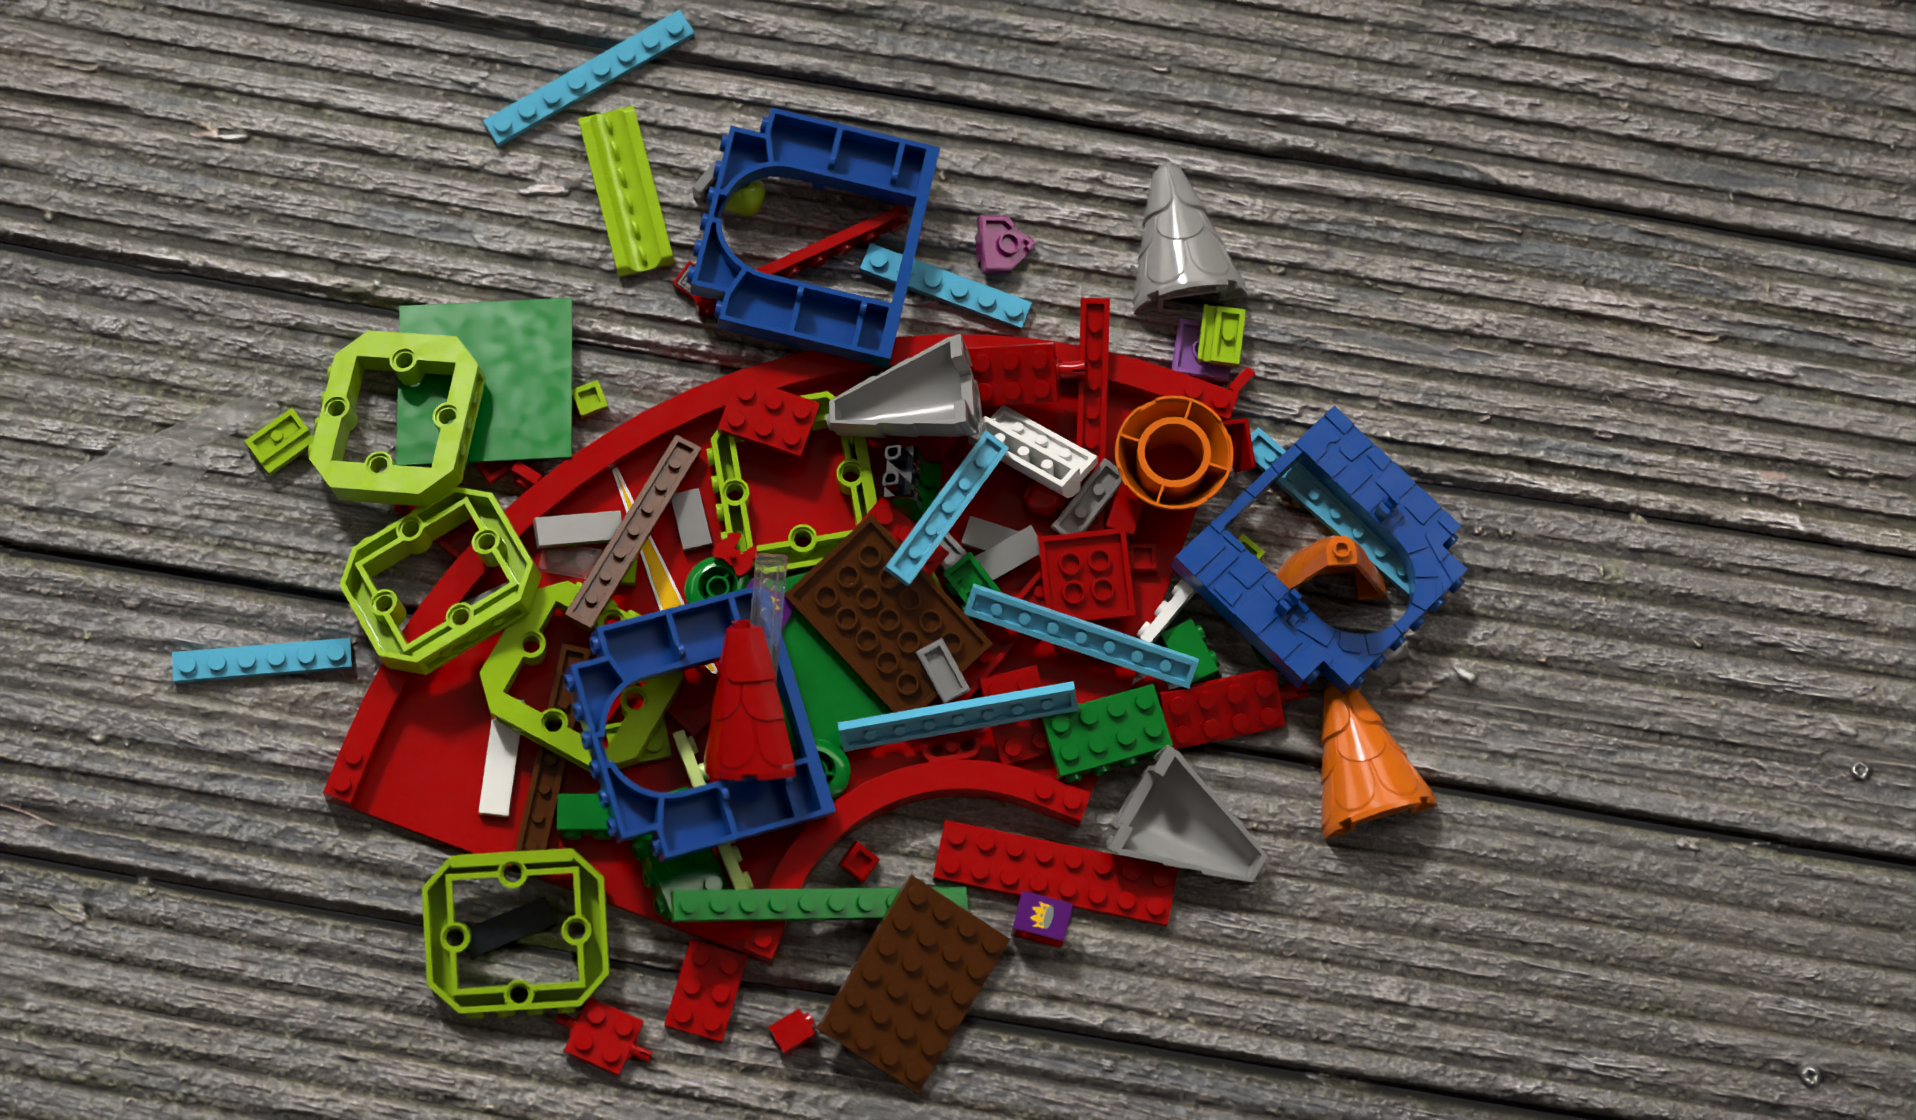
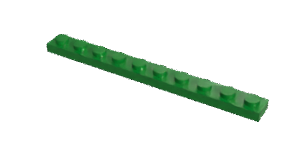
M931 887L968 911L966 887ZM901 888L673 890L671 892L672 923L882 920Z

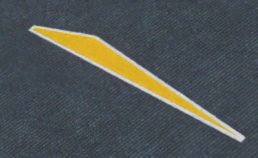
M616 467L612 471L627 513L634 500ZM650 535L640 554L659 609L661 611L684 605V601ZM714 663L705 665L713 674L717 673Z

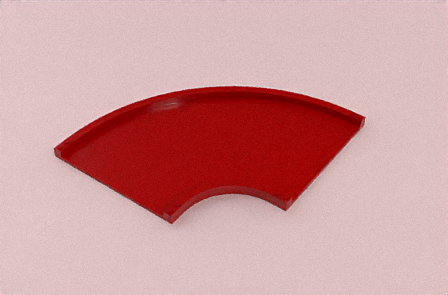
M957 334L896 337L888 369ZM961 334L967 348L1054 342L1033 338ZM1055 342L1058 359H1061L1062 362L1079 361V345ZM813 350L792 354L738 370L694 387L647 409L605 433L572 455V458H568L504 511L542 575L537 589L565 581H570L573 584H576V582L584 584L608 543L537 549L533 526L534 518L621 511L623 521L627 513L612 470L616 467L618 468L635 501L675 435H678L702 448L700 455L676 493L699 488L712 546L683 552L672 502H670L655 526L651 537L684 604H688L684 594V585L689 572L700 561L712 556L714 547L721 541L720 532L726 531L724 521L718 522L716 504H721L719 493H713L711 476H716L714 465L709 466L706 449L711 448V437L717 431L736 376L798 396L828 391L837 397L861 383L868 376L888 369ZM1109 352L1106 459L1116 466L1115 445L1123 422L1134 409L1155 400V398L1162 396L1192 398L1211 408L1222 421H1227L1231 419L1239 393L1153 363ZM1078 378L1063 379L1059 383L1060 400L1058 402L1005 405L1076 444ZM1002 405L981 406L982 418L984 416L991 418ZM829 428L811 431L801 459L747 441L735 443L741 479L749 487L750 503L747 507L753 545L758 546L788 541L790 530L799 524L811 526L816 531L817 536L855 529L856 524L851 496L842 493L836 484L837 468L844 461L840 435H837L834 430L830 431ZM866 437L877 501L881 496L884 498L885 486L882 485L883 474L886 473L887 459L885 458V448L887 446L901 445L904 447L914 445L922 453V457L929 463H939V452L953 437ZM1166 444L1155 447L1145 456L1151 470L1164 479L1182 480L1190 477L1198 470L1194 457L1186 449L1177 445ZM961 459V460L958 462L957 468H958V466L961 464V462H962L964 459ZM1000 461L948 533L967 553L971 551L974 556H977L982 552L961 545L970 516L1017 531H1021L1031 525L1039 537L1058 535L1057 532L1051 529V526L1063 511L1057 510L1053 517H1047L1028 510L1027 502L1023 501L1028 483L1032 478ZM943 471L941 472L940 490L937 491L938 493L950 479ZM848 472L843 476L848 482H854L859 478L853 472ZM1124 482L1104 507V529L1116 494L1141 501L1126 487ZM732 491L727 495L732 501L740 500L743 496L739 491ZM1073 496V497H1070V498H1067V502H1066V505H1065L1064 509H1065V508L1067 507V505L1071 502V500L1074 498V496ZM1144 502L1132 543L1157 542L1158 571L1153 574H1131L1136 615L1119 618L1118 632L1139 638L1137 633L1147 621L1151 624L1157 617L1154 615V612L1163 602L1174 573L1171 564L1175 556L1183 549L1198 506L1186 510H1164ZM800 537L795 541V544L799 547H807L811 543L806 537ZM471 543L423 600L402 631L407 642H412L445 622L446 613L452 605L465 602L508 582L509 580L501 566H486L474 551ZM639 552L635 586L619 585L611 599L623 611L628 612V610H632L642 616L660 611ZM1039 555L993 580L1002 593L1013 597L1018 596L1039 571ZM938 567L934 572L943 591L964 612L961 606L965 602L959 594L953 597L943 584L947 578ZM749 572V575H750V578H751V579H752V578H756V579H758L759 581L763 582L764 584H765V583H768V582L780 580V579H775V580L763 581L762 579H760L759 577H757V576L754 575L753 573ZM559 609L555 611L542 633L547 647L545 659L537 665L524 664L507 693L515 699L525 700L526 705L541 713L548 708L562 643L591 649L589 638L592 637L591 633L594 631V628L589 633L564 620L565 612ZM977 618L972 619L986 632L993 625V623L987 621L980 622ZM468 619L464 620L460 625L465 624ZM609 620L605 625L611 624V623H615V622H619V621H617V620ZM505 628L427 675L390 669L383 662L363 698L323 790L326 801L470 854L515 852L539 744L520 735L509 818L479 814L492 721L479 672ZM1025 634L991 676L1037 665L1042 687L1073 681L1077 704L1129 691L1137 671L1095 657L1058 656V645ZM528 642L523 649L526 652L534 653L540 646L536 642ZM591 653L590 660L598 658V655ZM715 662L714 664L718 669L719 662ZM979 689L971 699L981 698V690ZM633 698L627 703L631 709H639L644 704L639 698ZM621 707L608 724L623 722L625 717ZM666 713L664 720L672 757L630 766L653 791L667 793L686 786L689 789L693 788L673 739V733L681 731L683 728ZM576 721L574 731L579 734L583 732L581 722ZM710 724L694 739L698 749V753L694 754L697 764H704V753ZM990 726L972 729L981 740L980 753L973 760L926 762L922 756V745L926 738L846 751L844 753L850 763V779L845 791L833 801L836 811L832 815L731 843L730 845H737L743 860L738 862L742 873L748 872L754 887L752 889H804L820 863L841 841L872 819L901 806L942 797L987 798L1011 803L1079 828L1098 776H1094L1092 772L1082 775L1083 779L1075 783L1066 784L1065 780L1057 781L1055 777L1057 771L1051 753L1011 764L1000 763ZM605 729V737L603 738V745H604L605 748H608L609 744H608V739H607V734H606V729ZM684 730L686 737H690V735ZM963 743L960 746L963 751H969L972 748L968 743ZM934 748L931 753L934 756H939L942 754V751L939 748ZM567 760L560 794H598V791L601 790L598 779H593L590 772ZM709 776V780L705 781V783L720 781V778ZM556 807L547 850L573 848L605 876L606 904L773 965L789 921L672 923V920L665 922L662 916H659L655 911L653 893L651 888L646 887L643 880L642 872L644 870L640 860L637 861L632 853V840L617 844L615 836L609 840L594 839V835H582V838L579 840L564 839V835H558ZM713 848L729 890H734L718 848ZM573 873L541 875L540 880L574 892Z

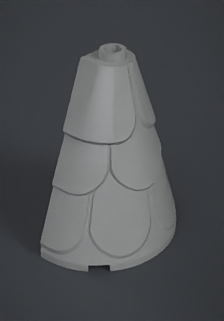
M1173 163L1159 165L1157 167L1158 170L1154 171L1142 223L1145 228L1138 256L1139 265L1132 297L1134 314L1161 310L1164 300L1215 292H1217L1219 301L1247 297L1245 282L1224 248V242L1206 215V208L1182 169L1174 166Z
M957 334L948 337L919 354L905 359L878 376L866 379L830 400L829 413L826 414L829 430H834L840 436L887 438L888 436L962 437L979 434L982 429V407L977 380L973 379V372L970 368L973 364L962 335Z
M1169 745L1164 746L1154 756L1157 763L1153 766H1146L1126 797L1112 825V829L1116 830L1115 836L1109 835L1107 848L1119 855L1161 862L1162 865L1198 870L1203 875L1253 882L1255 879L1259 880L1266 870L1267 864L1264 862L1268 856L1237 816L1231 815L1211 787L1204 783L1182 754Z

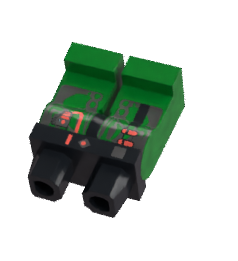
M901 445L887 446L885 448V458L887 459L886 473L883 474L882 485L885 486L884 498L887 501L892 500L893 505L911 521L920 520L939 494L937 491L940 490L942 466L937 462L929 463L922 457V453L914 445L904 447Z

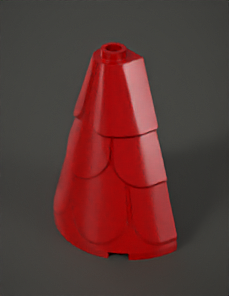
M750 620L733 621V626L728 627L726 630L716 673L718 682L712 702V715L704 753V771L709 776L740 781L747 777L757 778V780H772L796 776L795 762L763 627L751 624Z

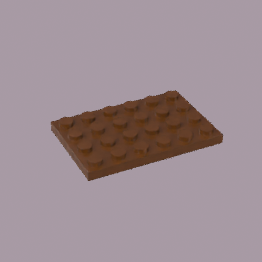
M870 514L784 595L894 713L924 708L939 694L916 653L918 650L942 638L962 673L993 643L923 568H921L908 587L884 570V567L901 545Z
M909 875L816 1030L914 1093H919L1010 939L915 876Z

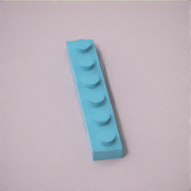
M870 243L860 266V272L896 285L903 255ZM916 259L913 261L907 290L1022 331L1032 302Z
M985 430L884 567V570L908 587L1008 451L1009 447Z
M341 638L172 652L173 681L177 684L353 669L351 639Z

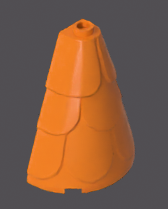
M1342 535L1329 536L1301 548L1282 564L1275 575L1290 591L1294 588L1299 592V587L1317 574L1354 572L1357 600L1386 599L1387 596L1384 580L1366 555V552L1357 542Z
M1330 682L1328 684L1329 688L1323 693L1320 744L1323 746L1321 828L1324 838L1329 839L1352 832L1358 824L1408 810L1410 815L1437 807L1438 804L1433 791L1408 760L1407 754L1384 727V721L1358 689L1354 691L1350 687L1343 694Z

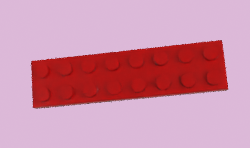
M945 820L933 880L1021 897L1022 891L1069 902L1073 905L1072 908L1167 927L1179 867Z

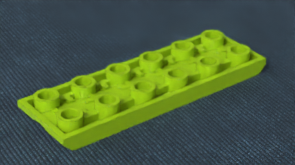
M634 106L578 118L618 277L675 265Z

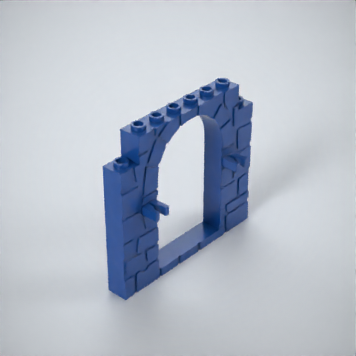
M772 107L769 117L763 116L760 132L731 126L729 135L723 134L719 151L724 152L722 161H716L713 177L717 178L715 188H709L706 204L711 205L709 214L703 213L699 230L704 231L702 240H696L693 256L698 257L696 266H690L686 283L691 284L690 294L717 300L714 318L719 319L718 329L888 369L940 147ZM773 176L813 183L812 188L823 191L824 186H828L833 189L849 191L867 197L914 207L892 303L763 273L749 267L731 251L724 238L721 216L726 204L747 183Z
M1335 405L1178 553L1171 564V567L1297 689L1305 682L1310 685L1322 673L1343 694L1350 687L1355 691L1366 680L1367 677L1364 674L1370 668L1374 671L1377 670L1387 659L1384 654L1390 648L1395 652L1406 640L1403 635L1410 629L1415 632L1426 621L1423 616L1429 610L1435 613L1446 601L1443 596L1448 591L1454 594L1464 584L1465 581L1462 577L1468 570L1448 551L1459 539L1456 534L1461 525L1449 513L1445 512L1390 457L1368 439ZM1299 461L1397 555L1405 568L1409 581L1407 609L1401 619L1394 625L1379 632L1360 635L1336 630V628L1322 621L1300 601L1302 595L1294 588L1290 591L1287 586L1273 575L1262 562L1226 529Z
M766 583L596 627L591 633L592 637L589 638V644L593 655H598V658L572 664L565 671L566 675L563 676L564 685L568 693L572 692L575 702L572 704L573 715L576 721L581 722L583 729L581 742L584 749L589 750L592 759L589 762L590 772L593 779H598L601 789L598 791L601 807L607 808L608 811L607 829L611 837L615 836L617 844L651 835L652 839L649 840L652 854L654 857L658 856L659 862L663 863L829 817L836 811ZM750 620L751 624L763 627L776 677L775 680L799 755V759L794 760L796 776L772 780H757V778L749 777L744 778L742 781L724 779L684 791L660 793L636 785L621 773L613 761L609 762L603 745L606 719L613 701L622 691L643 681L719 662L726 630L728 627L733 626V621Z

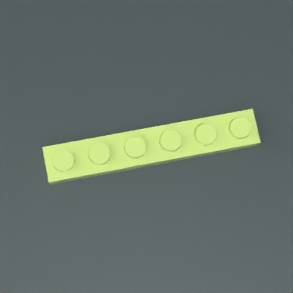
M684 729L673 733L675 745L692 787L706 785L705 781L709 780V776L704 771V764H697L694 754L698 753V749L693 737L687 738ZM728 844L717 847L734 890L754 888L748 872L742 873L738 862L743 860L737 845L731 846Z

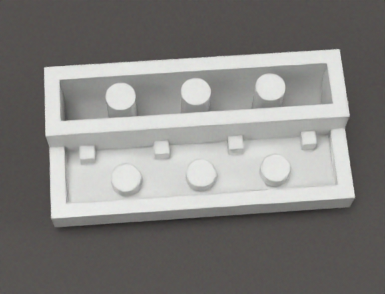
M1002 405L991 418L987 416L982 418V429L979 434L968 436V442L974 446L983 432L987 430L1009 447L1000 460L1001 462L1066 498L1073 497L1081 490L1080 482L1098 464L1096 455L1005 405Z

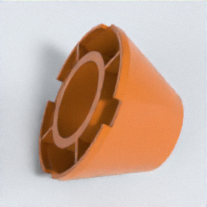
M1162 396L1141 407H1137L1125 419L1116 439L1115 460L1122 481L1141 501L1164 510H1186L1207 502L1223 487L1233 463V444L1231 436L1222 423V419L1207 405L1184 396ZM1166 444L1177 445L1186 449L1194 457L1198 470L1190 477L1182 480L1164 479L1151 470L1145 456L1155 447Z

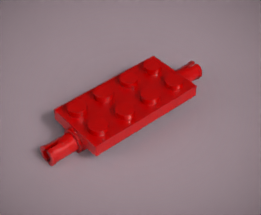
M1055 342L967 348L973 364L970 366L973 372V379L977 380L981 406L1058 402L1060 400L1059 383L1063 379L1088 378V369H1085L1088 367L1087 360L1062 362L1061 359L1057 358Z
M1272 667L1192 684L1189 689L1178 687L1159 691L1160 706L1173 744L1172 747L1177 750L1284 727L1285 720L1282 709L1284 702L1309 698V693L1306 691L1308 689L1306 682L1298 689L1292 683L1280 685L1277 680L1276 670Z

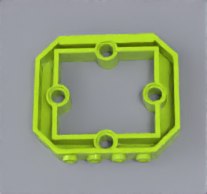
M368 330L334 355L332 365L328 367V383L326 391H323L321 395L322 407L319 417L315 419V436L313 443H310L308 447V458L338 500L428 507L462 483L486 376L458 337ZM365 369L394 371L398 379L405 385L419 383L425 374L453 375L447 402L438 405L432 414V420L439 430V437L431 468L396 465L392 457L385 451L371 453L364 463L343 461L349 433L358 423V415L355 409ZM386 468L383 472L379 473L381 469Z
M828 391L801 395V397L820 403V408L811 431L828 428L826 414L829 413V401L835 398V396ZM717 430L711 437V448L706 449L709 466L714 465L716 476H711L713 493H719L721 504H716L718 522L724 521L726 530L725 532H720L721 540L728 539V533H741V538L735 549L740 550L742 554L753 546L747 507L750 503L749 487L741 479L735 444L745 441L720 433ZM840 436L844 461L837 468L836 484L842 493L851 496L854 519L857 526L877 502L866 437ZM848 472H853L859 478L854 482H848L843 476ZM732 491H739L743 494L742 498L737 501L730 500L727 495ZM799 524L790 530L788 541L756 546L758 559L753 560L750 572L763 581L787 578L809 572L853 530L817 536L816 531L811 526ZM800 537H806L811 543L807 547H799L795 544V541Z
M455 487L430 506L414 508L408 515L398 521L389 523L383 530L364 538L359 544L352 547L339 586L378 656L387 668L427 675L530 612L542 575L493 493ZM473 518L479 528V531L472 538L474 551L486 566L497 567L500 565L510 583L472 606L464 602L452 605L446 613L445 622L408 643L399 628V625L406 618L405 606L393 591L389 589L378 590L372 577L412 553L421 554L430 548L432 541ZM468 619L465 624L460 625L464 620Z
M565 581L537 589L530 612L505 628L479 673L491 718L494 721L590 772L589 762L592 761L590 752L584 749L581 742V734L569 728L568 718L563 711L550 708L541 713L507 694L524 664L537 665L545 659L547 647L542 633L557 609L566 613L583 585L581 582L573 584L570 581ZM611 599L593 628L603 626L609 620L623 621L641 615L632 610H628V612L623 611ZM528 642H536L540 646L534 653L526 652L523 648ZM682 671L647 680L643 687L630 686L623 691L620 701L621 711L625 718L608 748L604 747L609 762L613 761L618 769L636 765L684 684ZM633 698H639L644 704L639 709H631L627 703ZM552 720L559 721L562 727L556 732L548 731L546 729L548 722Z
M573 848L451 855L422 887L427 986L459 1014L466 1013V1019L484 1018V1012L496 1011L497 1017L515 1016L514 1010H527V1015L545 1014V1008H557V1013L575 1012V1007L581 1006L610 973L605 876ZM511 864L517 865L522 872L520 879L515 882L509 881L505 877V869ZM573 873L575 915L570 916L564 921L561 933L567 943L577 946L579 981L531 983L526 979L518 978L511 981L508 985L459 988L458 952L463 951L469 946L472 934L466 924L456 921L454 880L498 877L503 886L514 889L523 885L530 875ZM572 922H581L585 926L583 937L573 938L569 934L568 928ZM454 928L461 930L464 934V941L458 946L452 945L448 941V933ZM515 986L525 987L528 992L527 1000L516 1002L511 995L512 989Z

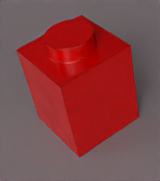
M1116 494L1105 529L1125 527L1127 541L1132 543L1144 502Z
M800 1008L770 1025L768 1030L779 1050L786 1057L814 1040L815 1032L813 1030L817 1026L809 1013L803 1015Z

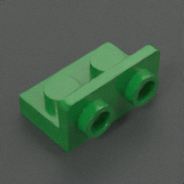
M971 551L943 572V575L947 578L943 584L953 597L957 594L960 595L965 602L961 606L963 610H965L973 584L1002 593Z

